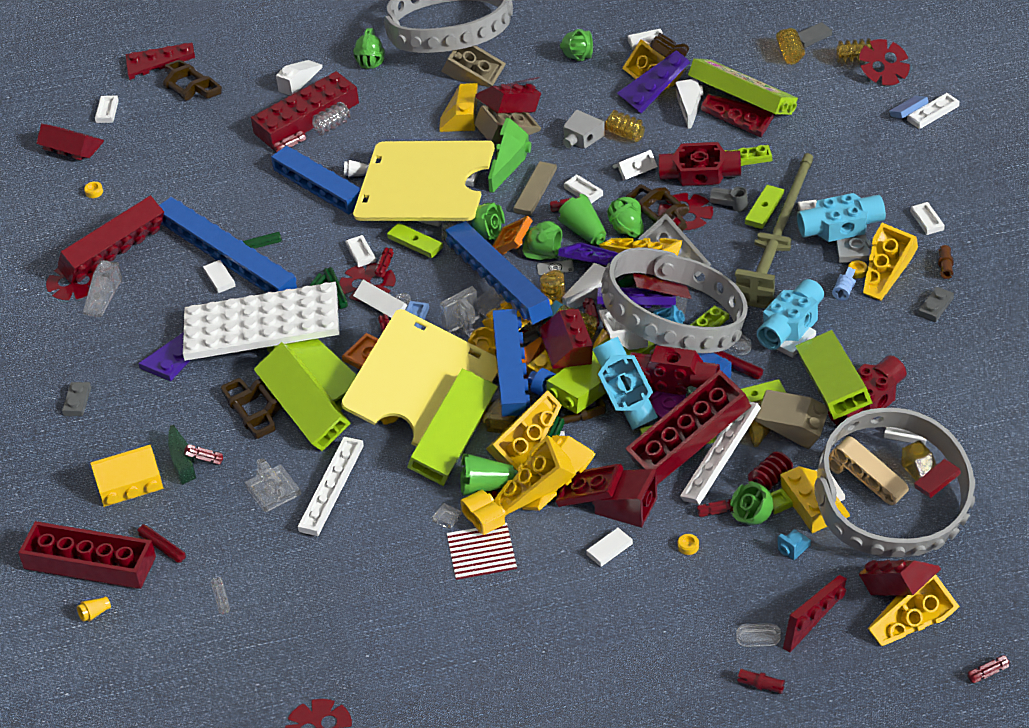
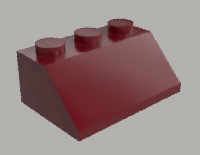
M501 84L500 86H491L477 93L475 98L496 113L535 112L541 92L532 84Z
M41 123L36 144L42 145L44 150L53 152V149H56L58 154L67 156L70 153L72 158L82 160L83 157L90 158L103 144L104 140Z
M579 308L558 311L539 328V333L552 369L592 364L593 344Z
M872 560L865 564V568L859 573V576L870 595H914L941 568L938 565L915 560Z

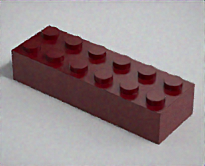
M335 71L252 116L253 133L274 150L273 144L281 143V140L293 134L295 136V133L299 131L306 133L359 104L357 87Z
M151 195L62 250L57 268L70 284L75 281H82L86 274L91 271L92 273L96 272L105 262H112L116 255L126 253L135 243L140 244L149 234L154 235L157 233L163 221V209Z
M719 370L625 449L632 461L640 469L656 470L658 485L747 411L751 404L746 394Z
M37 521L34 522L18 552L23 568L27 570L138 589L142 588L156 558L152 540Z

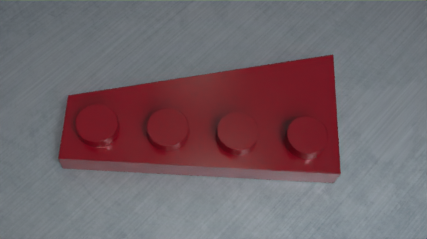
M193 42L125 54L129 80L134 79L135 75L140 73L143 75L149 74V70L159 68V70L164 69L166 64L176 60L187 61L195 58Z
M710 94L707 95L701 105L702 111L761 138L775 116L774 113L758 106Z
M838 575L790 614L783 645L784 650L790 653L838 600L844 597L847 578Z

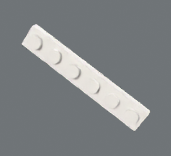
M750 402L751 407L721 431L680 495L683 501L700 505L761 409L758 403Z
M343 437L298 525L299 532L319 536L364 446L363 440Z

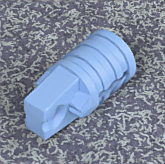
M848 267L845 275H839L837 283L832 290V294L836 299L845 301L849 298L856 282L852 278L855 269Z

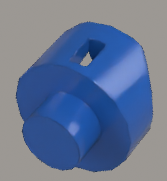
M541 368L538 372L532 371L528 377V383L531 384V392L542 396L546 392L547 380L556 374L545 368Z

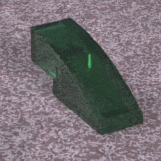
M173 424L169 429L168 446L176 476L181 485H184L196 479L192 464L195 461L194 457L185 456L184 449L188 443Z

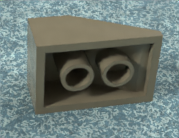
M475 45L453 50L441 72L458 81L491 87L506 63Z
M482 105L474 122L487 141H492L494 145L501 144L502 137L500 132L506 118L514 121L528 135L541 130V127L528 112L496 113L488 106Z
M766 390L760 404L761 409L755 421L810 449L821 435L829 410L826 405L811 397Z

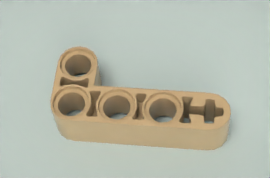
M847 436L832 450L829 456V468L831 471L840 474L844 469H848L889 505H895L909 490L904 480L853 437Z

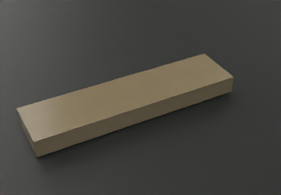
M539 161L514 206V213L532 216L557 170L556 164Z

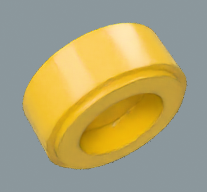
M90 182L84 187L85 195L88 198L101 196L103 193L101 183Z
M856 260L848 265V267L855 269L853 278H863L866 276L868 266L865 262Z
M684 534L679 537L678 550L682 554L692 555L698 551L699 540L695 535Z

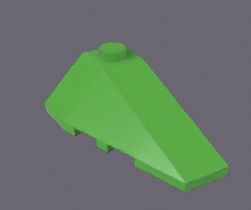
M506 118L500 132L502 137L501 144H497L496 159H493L488 177L489 191L492 193L525 160L527 153L531 151L528 133L510 118Z

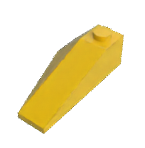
M935 575L914 595H897L867 629L879 645L884 646L910 633L944 621L960 606L937 575Z

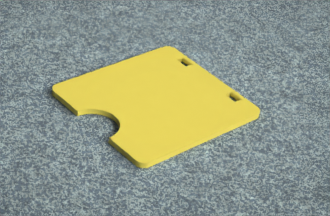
M379 142L375 146L353 212L354 218L358 221H470L474 219L480 202L481 191L469 189L465 182L471 174L489 169L495 149L493 142ZM376 159H381V162L376 163ZM364 198H368L367 203H362Z
M400 309L392 316L343 397L341 405L344 410L373 425L387 416H398L405 419L413 430L411 444L417 447L461 369L471 371L475 375L493 382L498 373L496 356ZM415 322L426 327L423 331L415 327ZM470 350L481 355L479 359L469 354Z

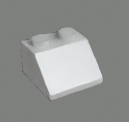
M607 309L599 310V315L610 338L618 337L622 346L628 350L648 347V340L637 336L622 326L612 317Z

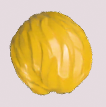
M480 327L474 330L467 342L496 356L494 330L488 327ZM470 350V354L479 359L481 355Z

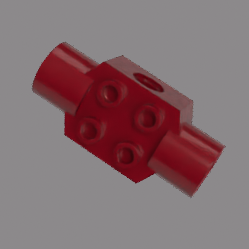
M718 142L681 143L675 153L659 154L660 180L678 179L682 186L720 184L724 177L741 176V151H724Z
M656 345L650 354L630 353V355H635L652 391L690 395L720 370L719 364L703 362L696 350Z
M888 355L877 365L863 364L856 371L868 390L872 404L835 420L828 411L830 419L838 426L844 420L859 412L886 408L895 401L896 385L907 375L904 364L898 358Z

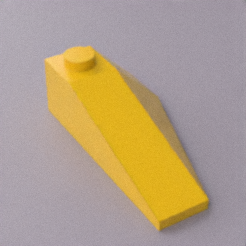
M466 83L458 86L440 117V132L475 131L477 83Z
M881 223L872 240L863 294L879 301L884 298L918 248L916 236Z
M611 238L599 246L600 248L618 253L630 248H652L673 252L678 256L682 240L660 238V242H651L650 238H644L634 242L633 238Z
M547 390L502 432L486 450L497 462L513 465L514 470H517L518 473L519 470L517 468L521 463L524 464L530 457V450L546 437L562 405Z
M547 435L530 450V457L524 464L521 463L517 468L519 471L513 480L507 481L494 499L498 506L503 507L506 515L562 487L576 475L569 457L550 436Z
M556 435L551 437L569 457L575 473H582L595 456L592 450L570 436ZM570 479L565 485H568L572 480ZM558 489L523 506L522 509L540 511L557 495L556 491Z

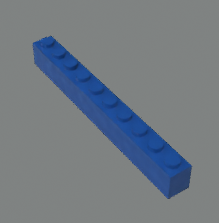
M170 197L159 205L164 211L163 221L161 222L163 226L215 260H221L223 265L264 292H278L297 288L296 277L293 273L287 272L279 264L273 263L268 257L259 254L254 248L245 245L243 241L236 239L229 232H225L218 225L211 223L204 216H200L193 209L183 205L181 201Z
M466 221L445 230L447 245L450 248L452 247L457 255H461L464 262L469 263L473 271L476 270L490 287L493 286L497 294H501L504 300L512 305L513 309L519 311L524 320L527 319L533 325L553 315L549 298Z

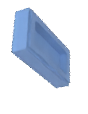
M914 96L890 110V116L904 118L928 104V98Z

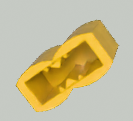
M481 489L460 500L461 511L482 535L505 525V510L494 502L490 493L487 494Z

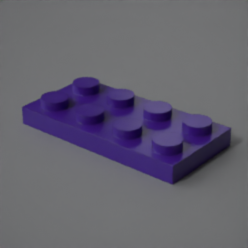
M599 287L597 294V304H601L602 307H605L601 293V287ZM620 288L633 302L644 308L652 307V305L670 308L672 305H676L675 295L644 288Z

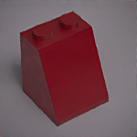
M623 470L612 498L592 501L595 507V514L642 528L657 500L656 470Z

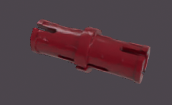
M742 668L739 671L738 677L740 678L737 679L738 683L754 686L760 691L765 689L782 694L784 690L785 680L766 676V673L763 672L760 674Z

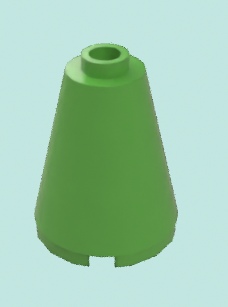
M579 194L580 197L577 199L574 197L570 198L560 208V217L557 216V219L561 224L590 244L599 245L603 243L606 231L589 198L585 194Z
M463 454L461 465L465 466H463L462 472H460L461 493H463V496H467L481 489L485 492L501 489L508 480H513L517 470H514L513 465L470 454Z

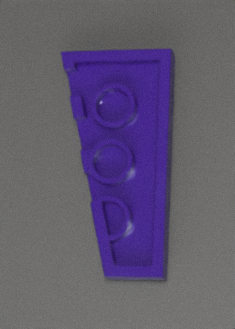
M676 50L617 94L641 114L690 62Z
M581 242L559 248L558 256L603 265L611 264L614 257L618 254V252Z
M184 332L138 363L139 368L172 381L190 361H185L183 356Z

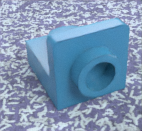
M676 305L653 311V314L683 324V321H685L683 312L678 310Z
M795 529L787 536L783 534L778 536V550L793 560L811 546V540Z

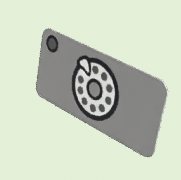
M572 260L537 264L539 275L574 271Z

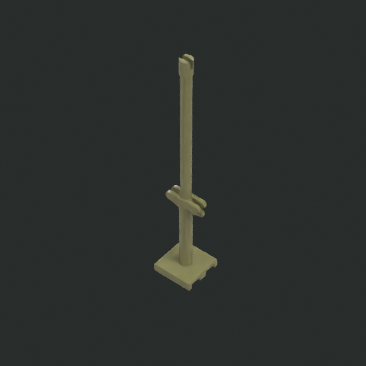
M809 153L804 154L800 167L773 233L757 234L758 240L755 239L754 245L765 250L756 272L737 269L735 272L736 285L744 294L747 306L766 309L774 300L775 275L767 273L776 251H790L791 238L782 236V233L808 169L813 162V155Z

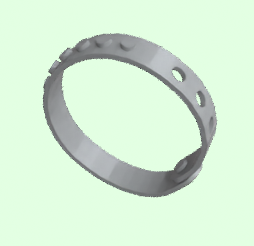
M390 0L387 5L388 16L384 17L386 34L393 45L409 52L434 53L475 46L496 37L507 28L513 15L512 0H467L490 3L498 8L475 21L431 29L400 26L398 20L406 14L426 6L465 0H417L415 3H412L411 0ZM399 2H401L400 10H398Z
M630 248L624 250L614 257L611 264H607L601 280V293L604 305L615 320L637 336L660 346L696 350L697 353L723 351L733 346L742 335L741 329L748 309L746 298L732 280L714 268L689 258L677 256L673 252L652 248ZM695 272H702L705 275V280L698 281L695 278ZM628 273H645L656 275L663 280L688 285L706 293L719 302L731 315L734 323L721 327H698L662 318L633 302L623 293L617 285L615 278ZM718 282L723 285L724 290L722 294L717 290ZM734 296H735V299H736L735 306L733 305V298H734Z
M901 408L870 409L859 412L840 423L830 435L819 458L817 479L814 484L815 497L821 515L830 531L839 540L859 551L883 557L919 556L932 550H938L949 538L951 540L954 539L960 532L958 526L960 524L965 525L970 516L967 511L969 508L972 509L975 501V496H973L975 488L973 470L958 440L948 429L934 419L919 412ZM873 427L903 429L925 438L936 446L949 462L960 468L961 474L957 476L961 493L958 517L948 527L935 534L911 539L883 537L856 527L841 514L835 504L837 492L829 468L830 449L842 437L857 430Z

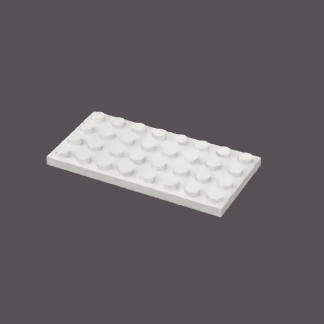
M336 282L185 307L184 360L275 346L281 342L287 344L339 335Z

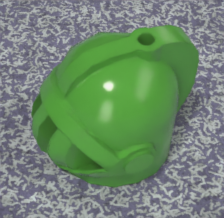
M367 28L364 32L365 34L360 36L355 42L353 53L359 66L365 69H373L383 63L385 49L382 47L380 39L375 35L374 29Z
M582 29L568 32L560 43V49H562L564 55L577 61L590 59L593 53L591 32L583 31Z
M621 197L611 202L607 215L613 228L620 234L639 238L644 232L640 203L630 197Z
M552 221L540 222L536 226L529 228L523 243L524 255L533 260L558 258L562 241V229Z

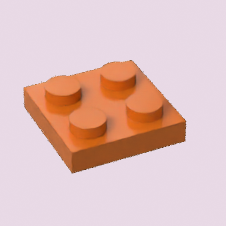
M526 216L502 227L492 246L502 255L513 248L517 249L523 243L522 239L532 223L530 217Z

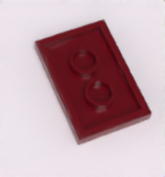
M620 463L586 469L582 473L576 472V475L571 479L572 482L562 486L555 502L561 507L612 498L624 470L623 466Z

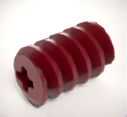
M774 451L748 474V482H756L763 485L769 491L772 489V486H775L781 480L780 474L793 469V463L784 453Z

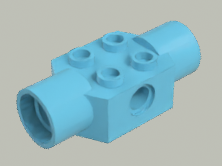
M851 193L817 200L815 208L797 212V223L802 237L819 235L826 241L831 242L864 235L867 224L884 221L886 212L880 195L861 198Z
M805 279L795 290H783L763 311L764 323L757 330L759 342L764 347L775 350L784 341H799L809 327L811 328L818 320V304L824 298L822 287L814 280Z
M613 338L592 349L601 366L598 376L615 410L624 412L632 430L657 418L658 416L649 400L653 391L635 355L626 354L619 338Z

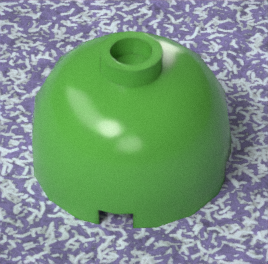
M494 202L479 205L475 218L470 220L471 227L487 240H496L501 231V224H505L504 212L501 206L496 205Z
M750 481L745 486H739L734 492L731 499V506L733 507V512L731 513L741 523L757 525L769 518L773 510L774 501L771 493L763 485Z

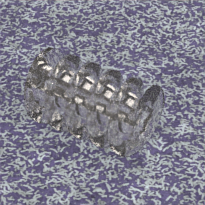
M337 102L336 105H332L330 108L314 115L312 124L317 134L322 137L324 132L329 133L330 129L335 130L336 126L340 127L341 122L346 124L347 119H351V114L344 103Z

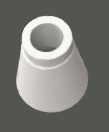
M352 160L345 161L344 176H348V178L365 176L369 165Z

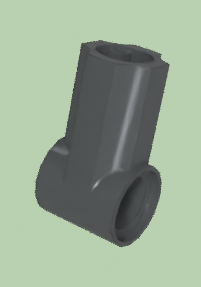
M713 187L710 203L731 206L737 212L745 211L748 208L747 190L743 187H735L732 190Z

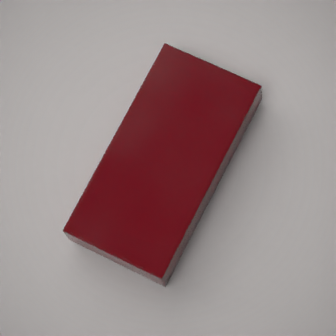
M943 459L914 483L915 489L932 498L961 474L960 468Z

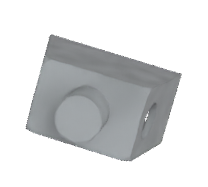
M579 110L572 114L563 127V144L567 148L576 145L584 149L605 136L604 121Z

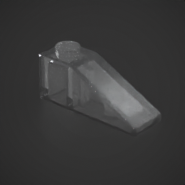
M101 260L94 271L85 302L84 315L102 317L122 281L118 262Z

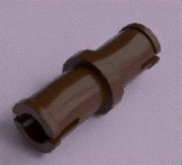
M942 245L938 249L940 256L938 265L941 267V277L950 279L953 276L952 266L954 260L951 256L950 246Z

